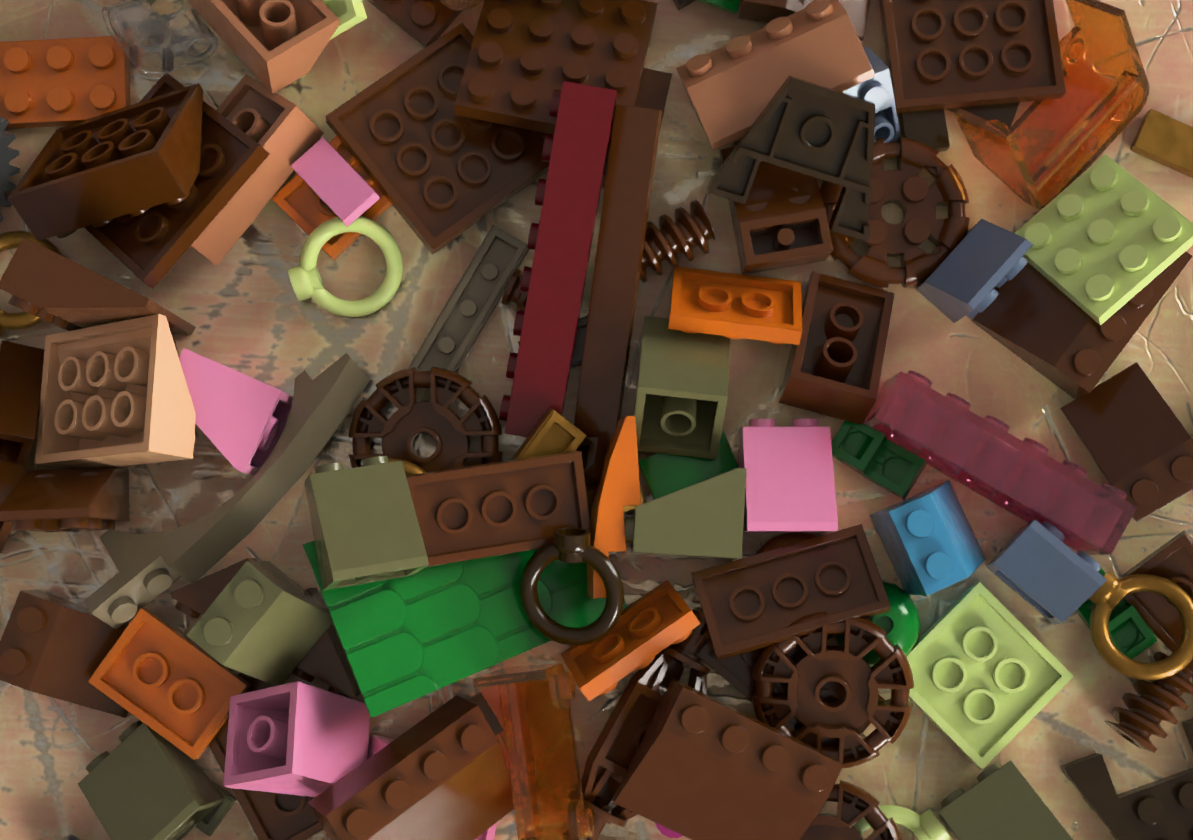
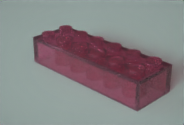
M909 370L907 374L900 371L884 382L863 424L885 434L888 440L923 458L929 466L1028 523L1037 520L1040 524L1043 521L1049 522L1065 536L1063 543L1077 552L1083 551L1088 555L1112 554L1137 509L1136 506L1125 501L1127 497L1125 492L1108 483H1102L1099 486L1085 478L1088 472L1081 466L1067 460H1063L1061 464L1047 456L1049 449L1041 443L1026 437L1021 441L1008 433L1010 427L1003 421L990 415H986L983 419L969 410L971 407L969 402L952 393H947L946 396L930 388L932 382L928 378L915 371Z

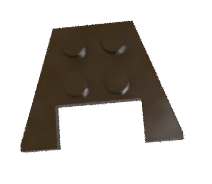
M789 75L710 180L706 188L707 192L746 204L760 162L770 163L843 186L829 222V229L868 241L870 236L868 221L869 204H871L872 195L870 175L874 150L875 104L871 101Z
M1193 718L1183 721L1182 725L1193 751ZM1094 753L1060 765L1063 774L1075 785L1085 802L1097 813L1111 831L1110 833L1115 840H1193V768L1117 795L1102 754Z

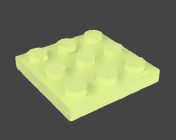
M1106 154L1099 158L1014 233L1033 244L1023 255L1028 260V263L1100 326L1193 245V223Z
M975 582L917 640L915 646L906 656L914 681V688L910 689L909 698L981 770L1074 677L981 582Z

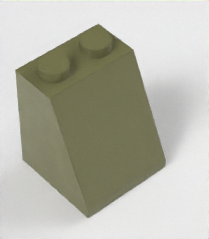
M644 316L634 406L637 450L717 459L728 400L730 339L720 335L688 334L680 330L668 329L669 319Z
M376 456L361 460V467L343 469L342 463H329L315 467V474L308 475L305 480V487L323 591L412 576L429 565L402 461L389 462L388 456Z
M747 468L733 469L636 506L633 516H626L624 521L626 544H631V553L742 559Z
M246 561L186 636L221 665L278 686L285 683L333 621L328 608L270 561Z
M140 720L130 725L119 736L122 743L110 754L108 751H105L87 765L86 770L89 774L78 783L111 840H182L225 799L192 758Z
M1011 760L1002 767L998 763L987 767L977 776L978 784L966 792L959 788L949 794L941 802L944 808L938 811L940 821L953 840H1073Z

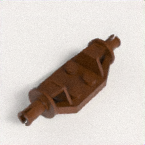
M692 609L701 624L695 627L684 641L678 644H671L655 655L654 660L648 666L638 670L631 677L587 757L579 790L574 789L571 797L581 804L580 806L583 811L565 840H597L606 823H613L624 827L628 819L637 815L619 805L613 808L609 806V803L614 798L671 679L679 681L684 668L691 667L688 686L708 695L707 676L711 669L700 663L701 659L698 656L709 638V632L703 614Z

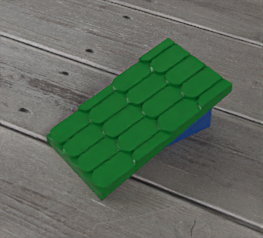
M311 541L303 544L371 718L552 641L531 624L523 610L520 599L521 575L529 559L539 549L429 566L412 576L323 591L315 542ZM557 560L549 564L539 577L537 591L540 604L546 614L555 622L572 628L584 627L593 623L603 612L606 598L593 599L587 597V563H566ZM625 599L623 609L628 608Z

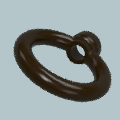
M578 527L556 529L554 531V543L539 549L529 559L521 575L519 590L523 610L531 624L552 641L570 646L593 643L606 636L614 628L621 616L624 605V588L620 574L612 561L603 552L590 545V531L588 529ZM557 560L566 563L585 562L599 574L606 590V604L601 615L593 623L578 628L563 626L551 619L543 610L538 598L537 587L541 573L549 564Z

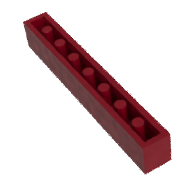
M563 81L562 89H554L552 93L549 116L557 117L554 135L546 134L543 146L542 161L549 162L547 179L538 180L535 195V205L542 206L539 224L531 223L527 249L535 250L532 267L525 266L523 270L520 292L528 293L525 310H517L513 335L520 336L518 353L510 352L506 378L513 379L511 395H503L499 420L506 421L505 434L528 437L549 408L555 410L561 416L563 415L618 95L617 90Z

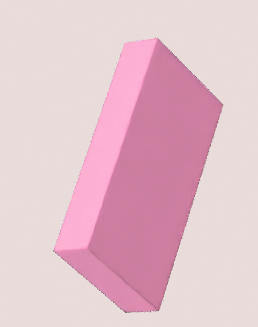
M323 137L291 165L294 171L347 227L380 199L377 193Z

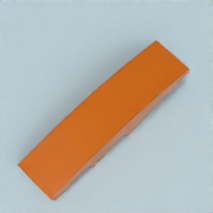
M635 415L625 416L619 419L604 457L600 484H597L592 504L590 521L592 540H590V545L599 549L608 558V552L626 551L623 506L641 505ZM587 564V597L593 599L606 598V590L601 577Z

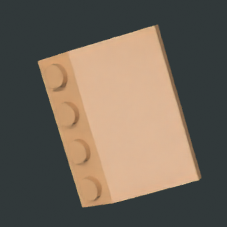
M156 314L46 335L35 464L63 469L121 467L193 459L196 438V412L166 316Z

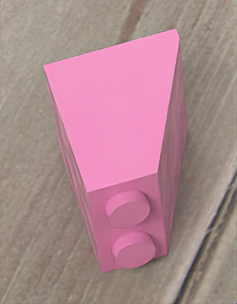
M183 348L178 357L196 412L195 424L236 470L255 475L270 456L285 428L293 397L275 387Z
M750 419L749 427H741L738 430L739 468H747L743 533H828L838 531L830 427H818V419H793L792 427H775V419Z
M299 681L230 696L223 786L289 795L318 796L368 760L370 714L366 704Z

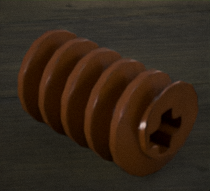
M697 200L690 203V214L682 207L675 209V222L668 215H661L659 217L660 230L652 222H647L639 278L643 283L647 282L646 268L651 267L658 276L663 274L662 261L664 260L674 269L678 268L679 253H682L690 262L694 260L693 247L698 246L705 255L710 253L709 240H715V234L703 207Z
M1156 651L1153 658L1156 662L1167 658L1168 655ZM1185 667L1178 673L1164 679L1149 680V682L1135 679L1133 687L1138 695L1125 693L1122 697L1129 710L1114 707L1112 714L1119 724L1105 721L1106 724L1135 746L1155 753L1157 749L1149 737L1155 735L1165 739L1168 735L1161 727V721L1174 725L1178 722L1170 709L1176 707L1186 711L1189 708L1181 695L1182 693L1193 695V684L1191 682L1193 680V673Z

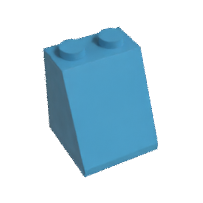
M950 480L870 515L904 591L908 594L922 596L933 594L968 578L985 561L984 554Z

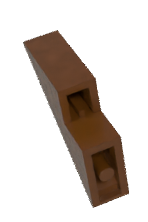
M2 340L0 346V506L24 477L25 464L35 440L45 350ZM0 521V553L3 551L13 522Z
M246 558L197 580L193 585L189 584L171 592L172 598L178 601L175 608L190 617L198 619L201 614L205 613L245 562L258 561L257 558ZM317 587L305 590L324 605ZM331 624L293 671V674L308 682H313L314 678H317L330 686L327 691L353 699L360 695L361 691L333 624Z

